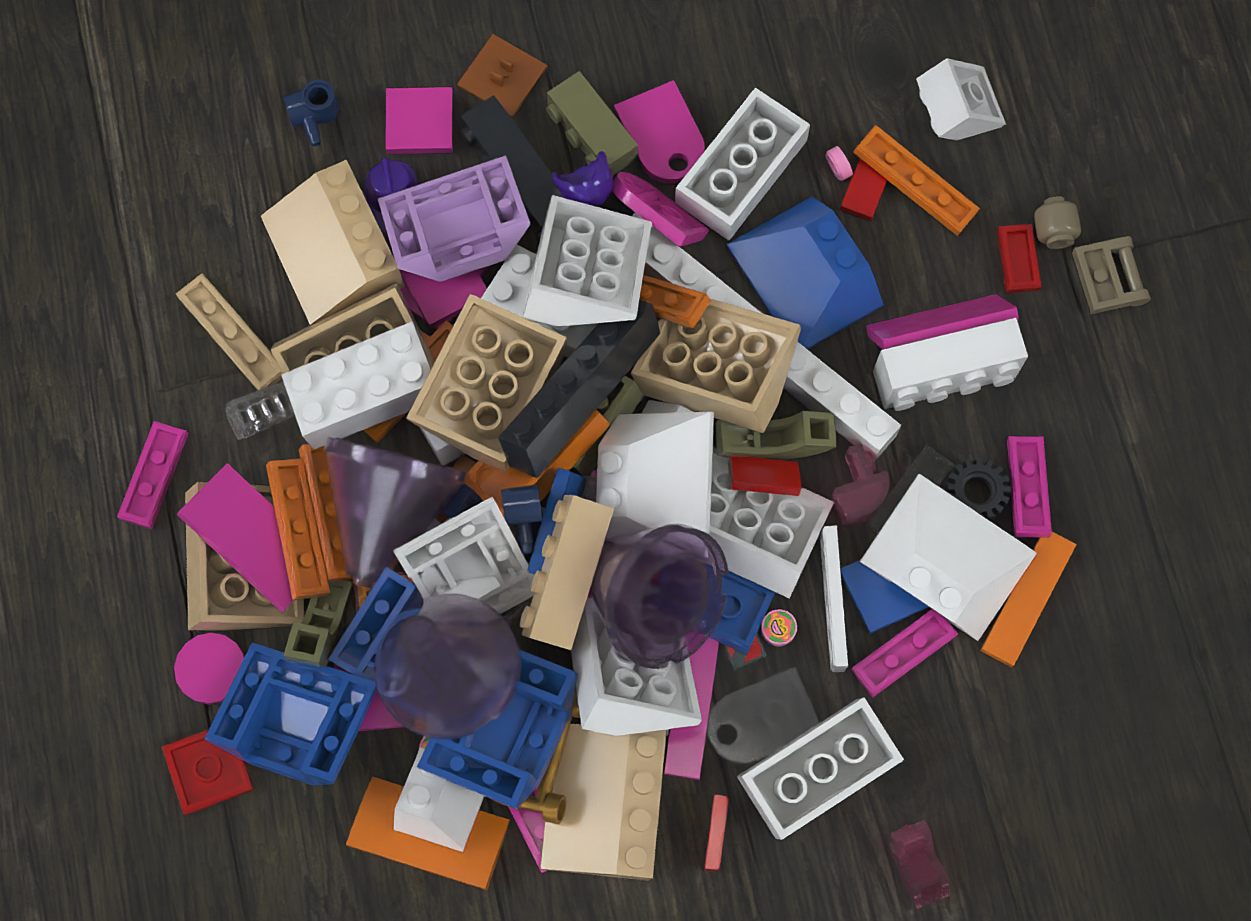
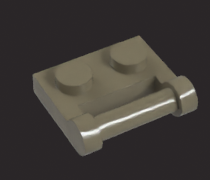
M1130 236L1074 248L1072 254L1091 314L1127 306H1140L1151 300L1148 290L1143 288L1132 253L1134 245ZM1112 253L1119 255L1130 292H1123Z

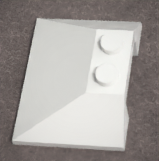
M714 412L619 414L598 445L596 503L614 508L605 537L612 554L709 556Z
M918 474L860 562L886 580L898 585L944 616L951 624L978 641L1037 553L921 474Z
M493 497L393 550L408 577L412 578L424 598L435 622L448 643L474 629L477 623L483 624L534 596V592H531L534 574L528 573L529 565Z

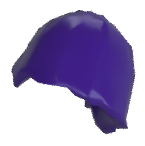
M603 151L598 153L595 161L575 170L573 173L560 176L555 172L552 173L553 182L558 187L561 195L569 200L597 207L607 200L613 190V175L607 161V156Z

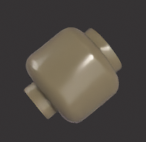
M1056 196L1046 199L1044 205L1037 208L1034 213L1037 238L1050 249H1062L1073 245L1074 240L1081 233L1078 208L1076 204L1065 201L1064 197Z

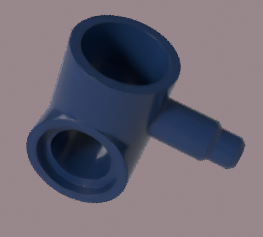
M317 79L308 82L300 91L283 95L293 127L303 125L306 136L312 146H318L321 143L317 124H327L333 121L339 112V105L333 87L327 81ZM318 99H327L322 105H314V102Z
M531 485L501 489L505 521L507 525L517 526L522 554H531L533 552L531 524L542 521L538 486Z

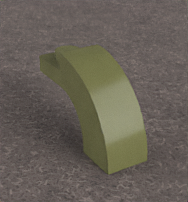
M801 411L791 417L770 420L764 433L720 419L715 422L717 456L789 460L820 454L837 447L834 413Z
M351 581L328 582L330 593L327 596L310 599L303 621L301 623L293 622L283 654L286 660L321 668L329 664L330 660L328 658L339 643L345 626L344 617L353 590V583Z

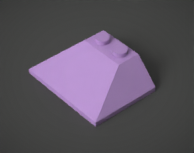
M506 156L378 198L398 269L439 282L506 260L530 226L529 218Z

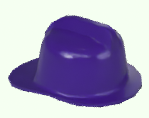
M382 158V162L369 171L365 178L364 187L366 201L380 230L386 234L388 233L378 198L418 185L415 172L408 164L398 160H389L388 158Z

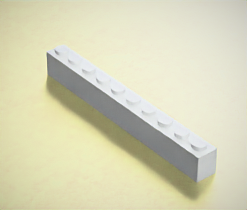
M637 213L632 215L633 217L643 219ZM651 225L643 275L705 293L710 299L761 313ZM797 342L783 388L813 412L834 413L835 430L875 462L897 436L901 424Z

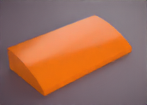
M595 410L537 478L510 466L505 473L478 461L461 480L473 489L483 501L493 497L504 517L501 489L537 485L541 502L551 491L556 470L561 468L569 471L611 424L600 412Z
M372 777L346 843L347 846L486 891L488 890L510 822L509 819L479 810L465 848L461 852L393 830L395 807L404 786Z

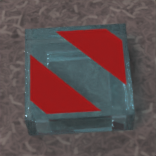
M757 634L747 655L722 644L733 671L767 656Z

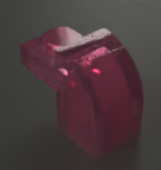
M861 443L848 447L845 454V459L854 482L835 488L831 496L844 529L872 518L880 510L889 491L888 471L873 474L876 471L873 456L869 451H864Z
M925 819L914 824H907L899 830L892 832V843L889 844L891 854L902 882L916 909L949 897L950 890L947 874L934 852L931 830Z

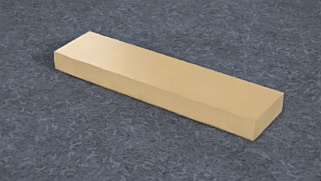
M203 273L176 293L178 299L261 395L282 379L281 374L283 372L273 354Z

